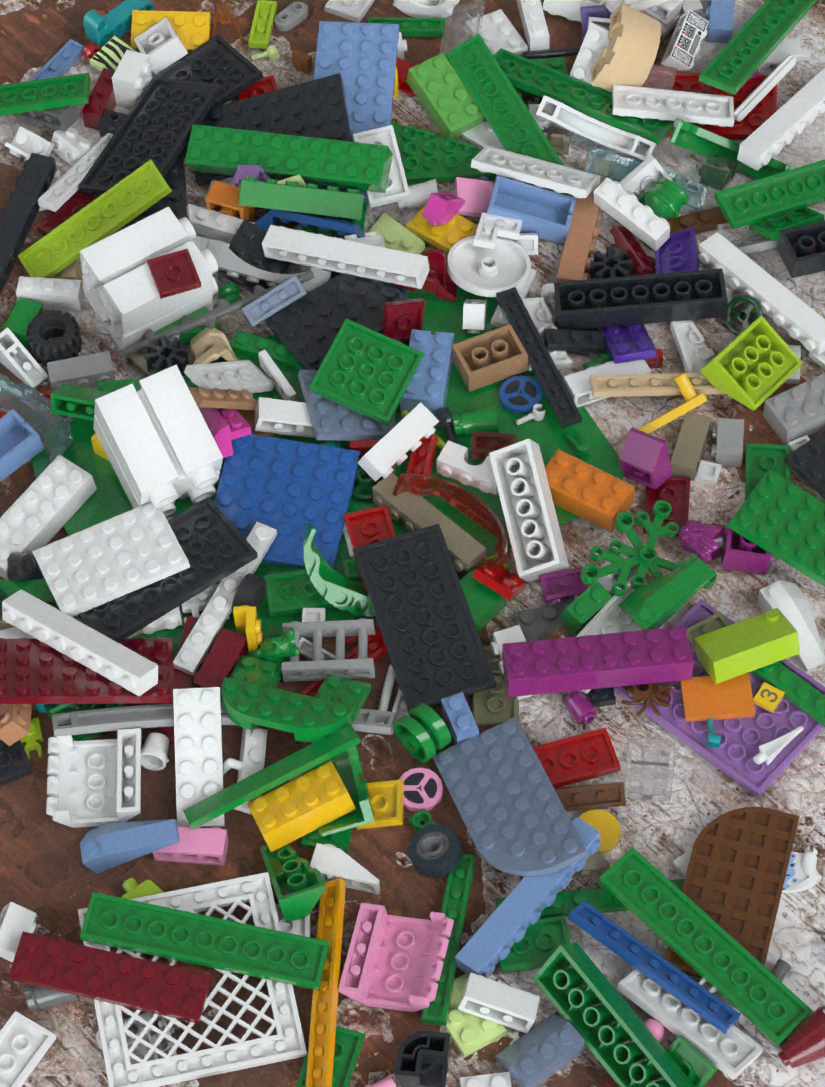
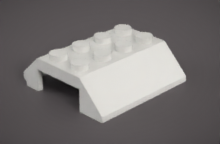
M141 728L118 729L117 739L73 741L72 735L50 737L48 739V754L51 756H48L47 774L50 776L47 777V795L51 797L47 798L46 814L53 816V821L72 828L96 827L107 823L126 822L141 813Z

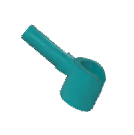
M708 718L707 746L719 749L721 735L714 734L713 719Z

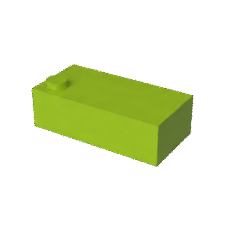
M778 608L694 638L697 660L716 684L800 654L798 631Z

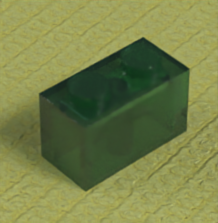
M715 154L711 159L708 158L705 164H702L699 170V176H701L699 183L720 191L724 190L733 181L738 161Z

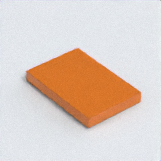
M749 673L718 684L710 676L680 680L685 722L705 721L708 718L721 720L755 717Z

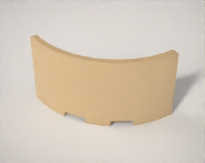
M621 3L610 15V28L607 37L610 39L607 49L603 48L599 58L590 69L591 83L611 93L613 84L642 87L657 55L661 36V23Z

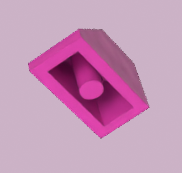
M450 192L431 193L422 216L427 218L428 223L434 226L448 224L466 200Z

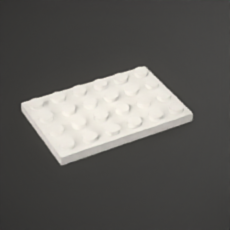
M152 502L32 551L59 610L70 617L190 568L189 561L161 508H154Z

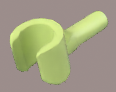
M270 45L266 51L251 55V58L256 60L269 56L272 61H276L280 58L277 48Z

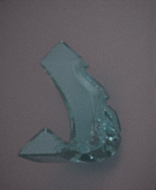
M590 146L585 172L622 181L642 161ZM664 169L671 180L688 195L689 200L685 205L701 210L709 187Z
M0 374V410L8 413L14 409L39 434L48 454L49 466L58 455L62 456L72 443L73 437H71V424L69 420H65L60 414L51 413V400L43 396L42 393L27 384L10 382L7 376Z

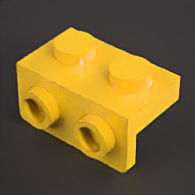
M248 605L233 607L236 633L247 636L249 653L258 650L259 645L263 642V632L261 631V619L257 617L256 607Z

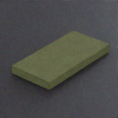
M483 645L496 681V687L473 694L474 720L478 728H493L514 717H517L519 721V700L516 697H508L505 676L499 668L498 655L494 656L491 645Z

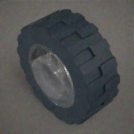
M431 824L423 827L409 841V858L418 873L427 878L444 877L446 874L453 872L459 866V862L463 857V848L458 836L447 825Z

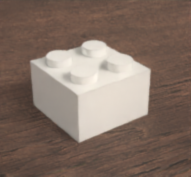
M126 50L112 76L116 105L132 109L152 80V64H150L149 55Z

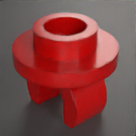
M91 41L89 45L85 44L82 51L84 60L91 59L95 55L94 52L97 53L102 47L93 46Z

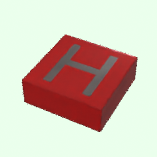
M656 349L657 357L644 359L650 369L662 368V349Z

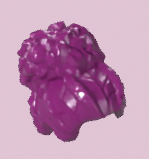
M692 519L686 521L685 525L679 528L680 546L685 551L696 554L705 564H711L714 559L722 556V552L717 548L719 547L718 544L724 539L725 526L716 523L702 524V522Z

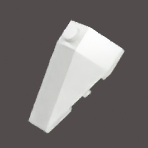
M777 581L759 590L757 605L762 612L778 608L798 631L800 654L795 656L805 670L809 671L825 663V653L809 601L797 584Z

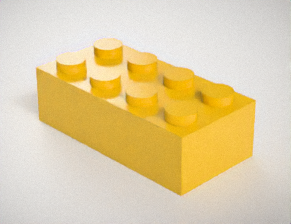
M332 761L247 803L271 852L356 809Z

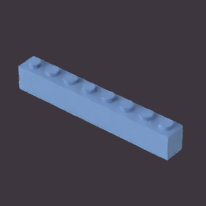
M576 817L572 824L589 857L591 854L594 855L601 846L600 832ZM588 857L551 874L525 876L455 956L457 967L468 975L471 972L476 975H482L485 978L490 977L495 969V965L500 959L504 960L508 956L510 948L515 942L522 940L526 929L530 924L533 925L538 921L542 910L546 906L552 905L556 894L569 885L571 877L576 871L582 870Z

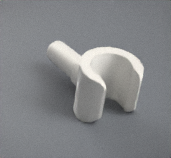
M535 404L532 413L516 420V424L520 425L532 419L535 421L543 420L545 410L540 412L542 404Z

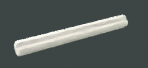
M788 55L734 111V120L740 122L792 69L796 64L795 57Z

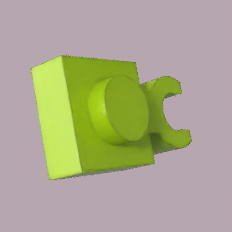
M39 718L31 719L29 734L20 739L22 745L25 746L24 750L28 759H30L29 753L32 750H37L39 757L43 754L39 742H43Z

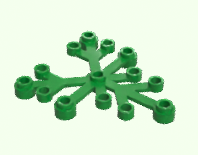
M659 500L652 509L654 516L653 524L649 519L648 513L644 511L638 512L635 520L628 512L619 513L615 526L618 531L626 534L634 548L624 545L618 540L611 541L608 551L603 550L599 546H594L589 554L590 558L596 562L603 559L612 564L600 568L592 564L585 565L580 577L584 584L592 585L598 581V578L620 571L618 579L612 587V593L616 596H623L627 589L626 582L631 567L639 565L637 573L631 581L632 588L637 589L645 585L647 569H649L656 580L664 576L659 567L672 572L699 559V557L692 556L689 560L677 564L657 557V552L654 549L657 538L666 535L673 538L679 531V526L674 522H669L666 526L661 527L663 520L669 517L672 507L668 502ZM634 521L638 526L644 527L649 535L645 546L632 528ZM622 553L631 556V558L627 559L619 555ZM715 573V576L702 588H711L716 582L717 574Z

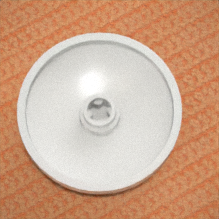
M475 235L458 241L449 251L447 259L449 276L460 288L475 295L496 297V293L514 287L518 291L524 287L530 277L531 261L528 254L520 245L504 237L498 236L494 249L474 246Z

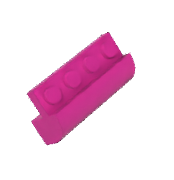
M198 407L223 458L233 455L231 440L252 434L251 426L236 409Z

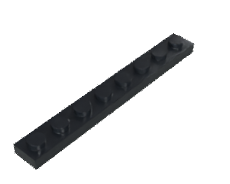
M516 287L496 293V300L508 324H511L526 350L528 363L561 428L563 429L582 422V416Z

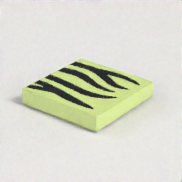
M114 36L90 59L89 64L101 72L103 68L116 71L126 50L137 51Z

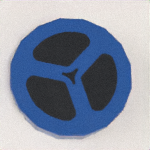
M519 375L511 377L504 381L500 387L499 397L501 405L507 411L514 414H520V412H525V414L531 413L533 406L541 403L542 389L535 379L528 376Z

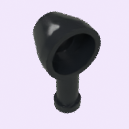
M445 407L434 414L439 420L435 427L436 429H445L448 441L459 444L458 439H456L450 410L448 407Z

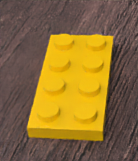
M132 10L130 47L136 51L140 50L134 38L164 18L168 19L188 52H192L210 40V12Z

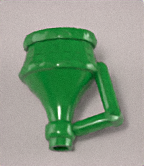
M659 178L653 187L636 197L638 202H644V205L649 206L656 216L662 217L665 220L678 218L682 206L687 204L689 200L686 192L667 178Z

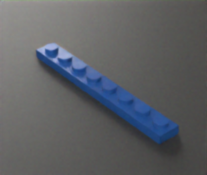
M586 901L580 903L570 912L568 917L570 921L724 1034L738 1022L741 1016L740 1013Z

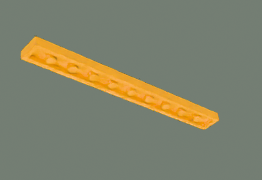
M341 877L325 882L326 889L320 897L317 939L329 941L330 946L319 990L313 989L306 1087H332L346 881Z

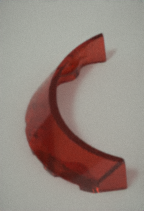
M400 474L392 492L395 497L403 492H411L418 496L435 494L442 497L497 538L495 552L498 556L493 568L497 570L508 562L511 549L506 531L496 513L482 499L469 490L445 479L423 474Z

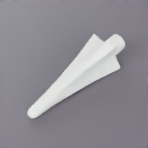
M799 726L773 741L760 745L759 753L753 757L754 762L760 765L765 761L769 765L780 751L801 733L804 728Z

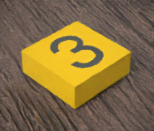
M764 682L754 697L753 702L755 705L774 713L782 701L785 692Z

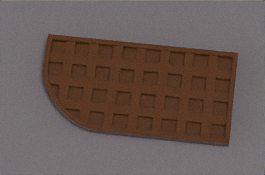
M745 807L720 815L710 822L698 835L693 845L682 892L765 967L800 816L765 807ZM668 946L665 960L687 975L703 978Z

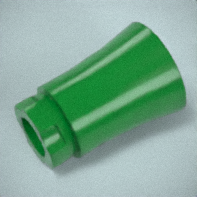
M494 403L479 409L453 415L456 436L499 433Z

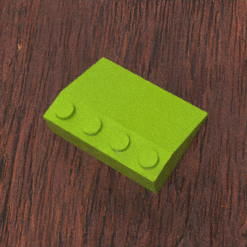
M761 315L700 371L715 388L754 411L804 363Z

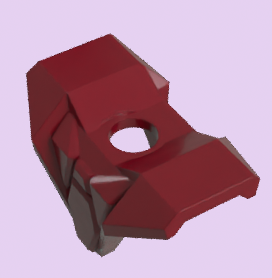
M436 248L419 253L423 256H428L430 268L427 275L429 277L426 278L422 289L419 290L434 293L439 299L456 302L457 284L454 283L448 274L445 253ZM394 284L398 288H402L412 292H415V290L418 289L399 284Z

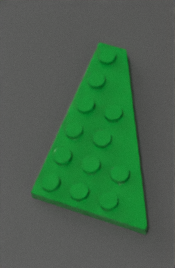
M391 120L407 184L423 183L435 178L436 182L455 181L456 177L477 179L478 177L486 176L489 179H496L497 175L494 173L480 172L478 169L471 167L472 159L482 151L477 149V146L462 141L459 142L450 137L444 139L436 136L434 132L417 129L411 125L406 127L396 124L395 120Z

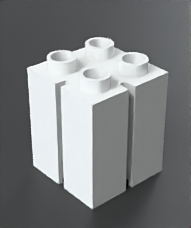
M169 207L80 251L81 269L84 274L82 275L84 296L102 323L111 321V325L107 326V330L120 349H124L135 344L138 340L146 338L147 329L150 328L155 332L204 306L209 313L213 312V295L218 293V286L212 273L218 271L217 262L208 248L199 251L193 241L196 240V233L190 221L186 217L178 220ZM188 248L201 281V287L160 299L149 271L147 260Z
M177 365L139 380L141 390L137 392L133 384H130L95 399L93 428L133 509L152 502L154 508H161L165 517L170 516L177 510L174 503L178 498L183 500L190 497L192 503H198L207 497L213 496L216 493L214 486L218 484L219 470H221L223 456Z

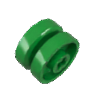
M419 702L409 711V716L403 715L393 724L395 734L403 747L415 759L423 763L436 754V750H442L451 742V734L446 724L425 703Z

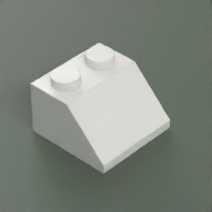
M164 18L134 38L140 52L149 55L150 64H152V70L155 75L188 54L184 44L167 18Z

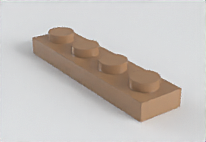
M188 388L198 407L255 410L257 405L253 394L245 389Z

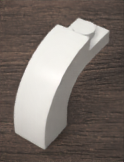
M394 0L393 5L415 18H447L452 15L454 6L460 0Z

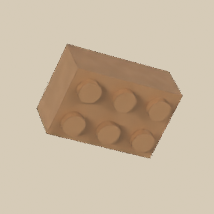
M511 324L452 345V361L469 392L528 371V354Z

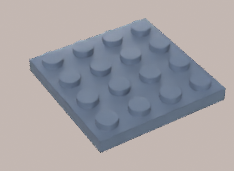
M318 370L299 371L298 378L316 440H381L397 425L394 415L387 426L309 391V386Z

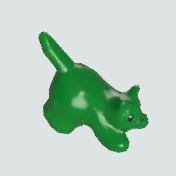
M290 628L286 632H279L264 639L258 650L250 652L245 656L280 664L282 662H289L290 657L299 656L300 654L299 648L295 644L294 629Z

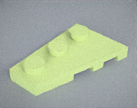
M385 212L368 231H377V235H383L385 248L419 254L426 248L424 241Z

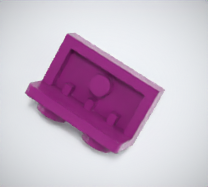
M583 567L540 575L539 580L544 603L550 602L551 605L564 603V599L571 597L574 601L589 587L582 582L580 577Z

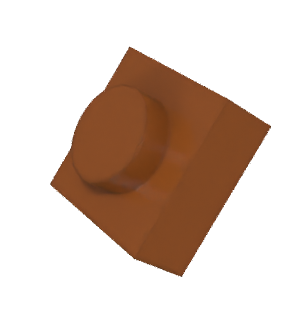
M296 48L291 53L292 65L296 70L309 75L313 71L312 57Z

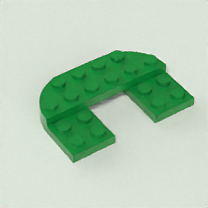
M244 655L241 656L229 678L224 677L221 685L223 710L227 711L232 722L249 730H252L256 724L295 733V740L303 742H317L349 724L352 725L371 692V684L329 674H327L315 697L276 689L283 676L282 664Z

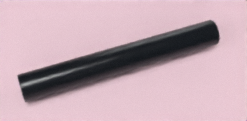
M581 47L523 52V57L539 59L578 55Z

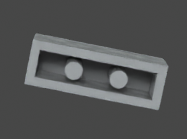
M110 351L47 363L52 390H55L62 383L94 388L97 387V382L115 380Z

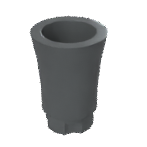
M33 985L24 988L26 1002L31 1011L80 1001L77 995Z

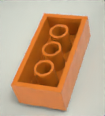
M559 449L545 467L553 503L611 533L616 528L615 521L618 514L627 512L634 502V486Z

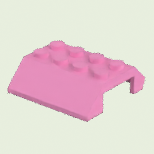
M361 903L338 991L370 1007L417 1012L429 1007V1003L435 1000L438 984L435 982L440 980L444 964L441 960L445 958L449 940L446 938L451 935L454 920L446 917L445 913L430 912L431 920L388 915L383 905Z

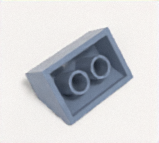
M552 1014L531 1029L528 1034H524L498 1053L495 1059L506 1072H510V1077L519 1087H537L584 1052L585 1040L569 1021Z

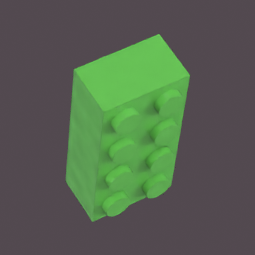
M443 53L409 69L406 82L445 139L450 137L456 140L462 137V133L483 123V114Z

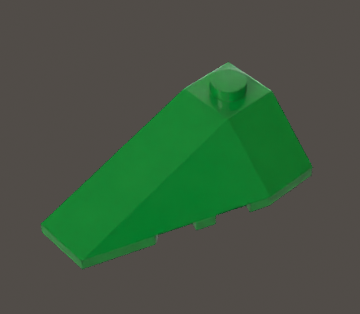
M699 558L635 589L618 607L641 630L659 629L715 576V573Z
M267 844L260 846L259 848L285 922L298 920L309 915L326 889L320 871L316 868L313 869L306 859H301L288 844L273 852L270 851Z

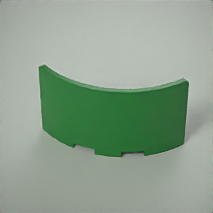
M357 745L306 771L308 773L332 761L356 808L318 828L321 837L375 822L366 779L361 780L360 777L363 771Z

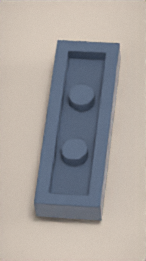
M295 275L248 304L242 310L251 325L255 327L273 314L307 295Z

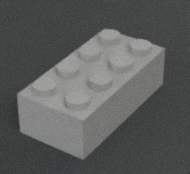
M825 373L765 400L763 417L784 445L805 435L810 436L825 429Z

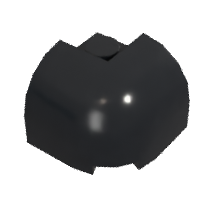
M416 1031V1034L408 1037L403 1043L401 1042L394 1073L396 1083L401 1087H446L451 1054V1034Z

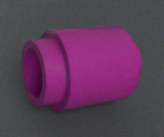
M572 691L565 697V707L578 724L587 725L595 719L597 709L584 693Z

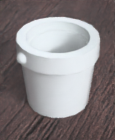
M150 733L147 736L141 749L142 767L152 771H160L166 767L167 762H169L167 754L170 741L165 735Z

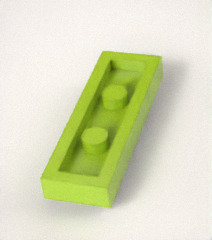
M257 1L248 41L249 48L267 49L269 47L277 11V1Z

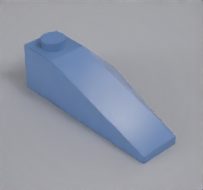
M175 819L115 822L89 830L80 842L82 862L86 867L98 874L178 843L180 838L177 821Z

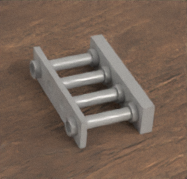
M360 618L357 620L292 621L290 623H282L283 632L290 628L294 629L295 644L298 648L299 638H313L312 661H299V656L290 657L289 662H282L281 670L284 682L325 680L327 674L347 679L375 678L374 659L367 658L368 635H375L373 619ZM345 636H358L357 659H345ZM322 637H336L335 660H322Z

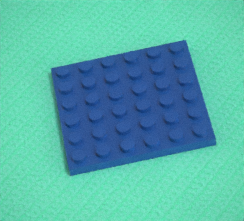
M254 434L231 440L233 455L225 459L214 504L245 539L249 536L256 522L277 530V536L261 561L264 563L306 569L303 558V543L307 521L312 522L316 527L313 538L317 549L327 564L331 565V568L334 569L345 525L344 514L348 513L361 452Z

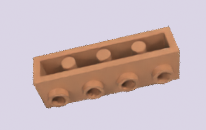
M0 704V740L11 746L29 734L32 704Z

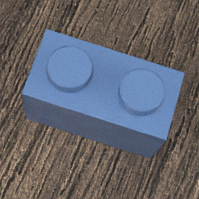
M463 692L441 699V713L455 745L479 735L478 726Z

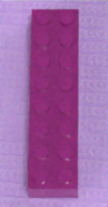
M685 626L502 644V665L508 697L692 679L694 662Z

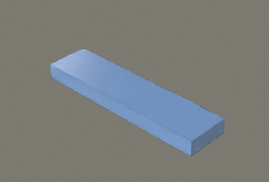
M70 39L29 81L63 76L83 56L84 45Z

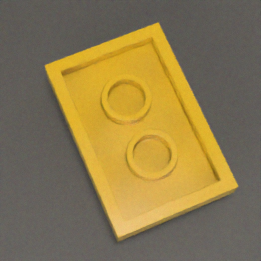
M426 205L406 224V228L413 234L448 254L458 241L476 235L478 225L457 213L448 224L434 226L428 223L427 218L422 216Z

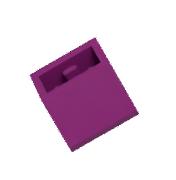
M631 428L619 457L623 477L656 490L672 476L667 442L661 438Z

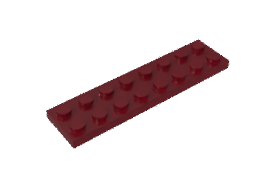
M24 931L22 932L8 976L9 980L200 1024L212 981V975Z

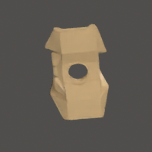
M206 327L190 340V354L195 359L193 365L208 364L219 357H223L228 362L239 361L226 335L216 328L210 329Z

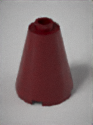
M824 1005L819 1006L779 1046L781 1052L778 1053V1056L785 1067L790 1065L793 1069L825 1057Z

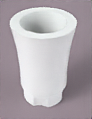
M436 178L408 186L411 199L398 201L399 209L424 207L431 193H438Z

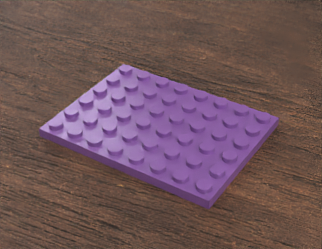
M700 599L673 627L685 626L687 629L719 611ZM724 615V617L730 624H734L732 620H730ZM691 649L694 662L692 677L710 676L697 660L696 652L694 653ZM788 660L778 661L825 696V687ZM748 672L754 699L764 681L752 672ZM680 681L659 683V685L669 684L675 686L674 690L670 689L668 701L671 704L670 708L655 703L660 713V716H657L649 703L643 714L757 798L769 788L825 728L787 698L783 697L774 713L754 704L755 717L713 720L714 734L721 735L719 749L708 747L707 720L685 722ZM627 686L614 687V692L626 701H635L627 695ZM645 702L643 704L633 706L640 711ZM799 726L804 728L801 733L780 751L769 765L765 761L760 765L754 762L753 757L759 753L760 745L773 741Z

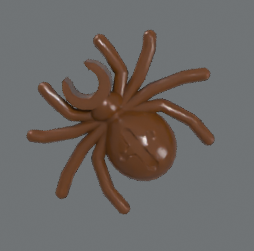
M659 683L629 685L626 688L627 695L635 701L622 700L621 703L632 706L645 702L641 710L636 713L637 717L645 711L650 703L654 713L660 716L655 703L670 708L671 704L668 703L670 689L674 690L675 686L669 684L659 685Z

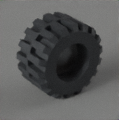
M51 310L46 314L44 312L41 313L40 317H34L32 319L33 322L29 323L26 330L27 341L31 356L35 358L37 363H42L43 366L47 367L48 362L79 356L78 352H81L82 349L79 325L73 316L70 317L69 313L65 312L62 314V311L57 310V312H53ZM54 337H61L58 340L48 341L49 339Z

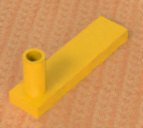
M682 373L675 377L674 380L686 401L636 429L649 434L708 400L704 393H696L686 373Z

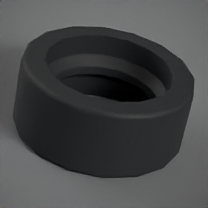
M248 573L242 579L234 595L232 612L233 607H240L242 605L256 607L257 610L266 591V580Z

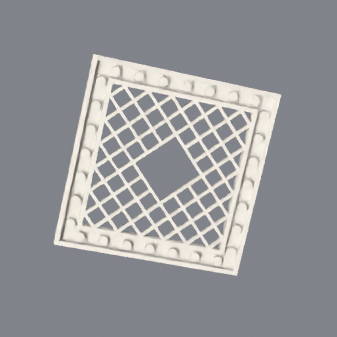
M268 872L130 899L196 914L207 911L206 916H210L215 910L224 915L223 919L225 920L230 919L244 924L252 915L254 926L281 931ZM238 905L248 911L242 921L231 915ZM231 906L228 912L221 909L223 907ZM88 908L78 909L81 930ZM83 941L85 946L110 951V947L107 945ZM118 948L116 952L121 954L123 951L132 957L143 959L140 957L142 954L140 952L135 954L130 950ZM154 956L151 961L156 962L159 956ZM168 959L169 961H171V963L169 964V965H171V966H174V965L176 964V962L178 961V960ZM216 969L224 975L206 999L204 1010L209 1005L219 1012L212 1021L204 1016L201 1017V1021L209 1025L202 1035L191 1029L195 1024L193 1022L186 1026L176 1018L163 1016L170 1022L164 1031H161L153 1025L159 1014H154L151 1020L147 1022L138 1016L142 1010H136L133 1013L124 1006L94 1000L109 1087H159L305 1057L307 1051L293 985L262 978L255 989L245 982L249 977L248 975H244L242 979H239L231 974L230 971ZM227 977L238 983L232 993L221 987ZM265 982L267 984L269 997L260 992V989L265 984ZM242 986L253 992L246 1002L235 996ZM218 991L229 997L222 1007L211 1001ZM256 995L267 1001L261 1011L250 1006ZM232 1000L243 1006L237 1016L226 1011ZM270 1005L274 1020L264 1014ZM246 1009L257 1015L251 1026L240 1019ZM121 1011L131 1017L125 1027ZM222 1014L233 1020L227 1030L216 1025ZM261 1018L272 1024L266 1034L255 1029ZM135 1020L146 1026L139 1036L128 1030ZM237 1023L248 1029L241 1040L230 1033ZM173 1024L184 1030L178 1040L167 1034ZM276 1027L277 1035L270 1036ZM212 1028L223 1034L217 1044L206 1039ZM149 1029L160 1035L154 1045L143 1040ZM251 1032L260 1037L246 1041ZM188 1033L199 1039L192 1050L182 1044ZM125 1034L135 1039L129 1050ZM227 1037L236 1042L221 1046ZM163 1038L175 1044L168 1054L157 1049ZM202 1042L212 1047L210 1049L197 1051ZM139 1043L150 1049L143 1060L133 1054ZM178 1047L187 1052L172 1056ZM154 1052L163 1057L148 1061ZM130 1058L134 1059L138 1063L131 1064Z

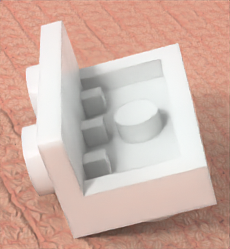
M69 128L66 131H54L51 143L55 144L52 151L71 166H74L94 147L90 140L82 137L73 128Z

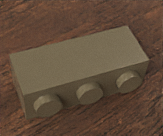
M686 412L684 420L680 419L677 432L680 433L678 437H674L672 444L674 452L673 454L669 453L672 476L691 478V481H695L697 469L710 434L712 417Z

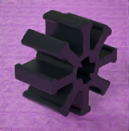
M613 246L606 247V256L597 250L594 253V261H591L590 279L632 276V259L627 260V251L621 249V252L616 257L613 256Z
M163 335L158 337L159 346L152 344V342L148 343V353H145L147 372L153 370V374L177 365L182 376L185 375L186 364H189L188 348L186 345L181 347L180 338L174 337L171 344L166 345V336Z

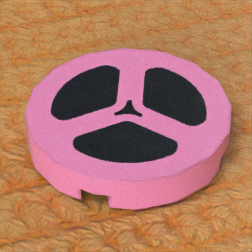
M410 769L399 778L404 782L403 805L409 811H430L441 801L443 795L442 780L430 769Z

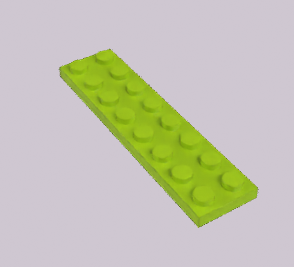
M150 159L18 255V258L30 277L52 278L79 259L81 250L111 236L172 192V190Z

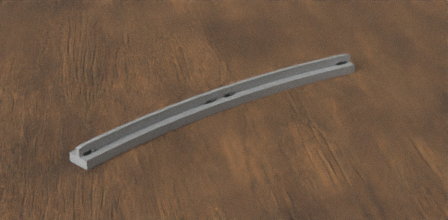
M221 702V725H237L229 719V714L226 710H223ZM174 704L114 707L52 714L54 737L117 731L118 729L174 727ZM361 708L352 727L355 731L392 735L394 733L393 724L396 720V712Z

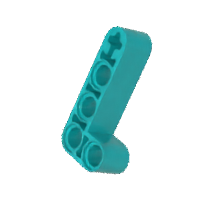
M125 0L104 16L95 10H90L83 19L86 37L97 46L103 47L112 37L116 36L119 38L131 29L132 10L154 11L155 4L151 0Z

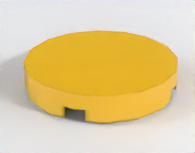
M599 809L589 810L578 817L600 832L601 846L597 851L599 855L611 852L618 845L621 836L620 824L612 814Z

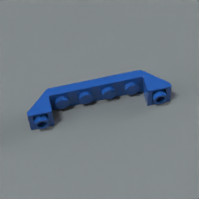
M272 209L254 222L255 225L268 231L270 225L277 226L279 218L280 222L291 223V221H295L302 227L314 225L318 226V230L329 232L332 229L337 230L339 235L346 236L350 233V235L357 234V238L365 237L358 223L310 213Z

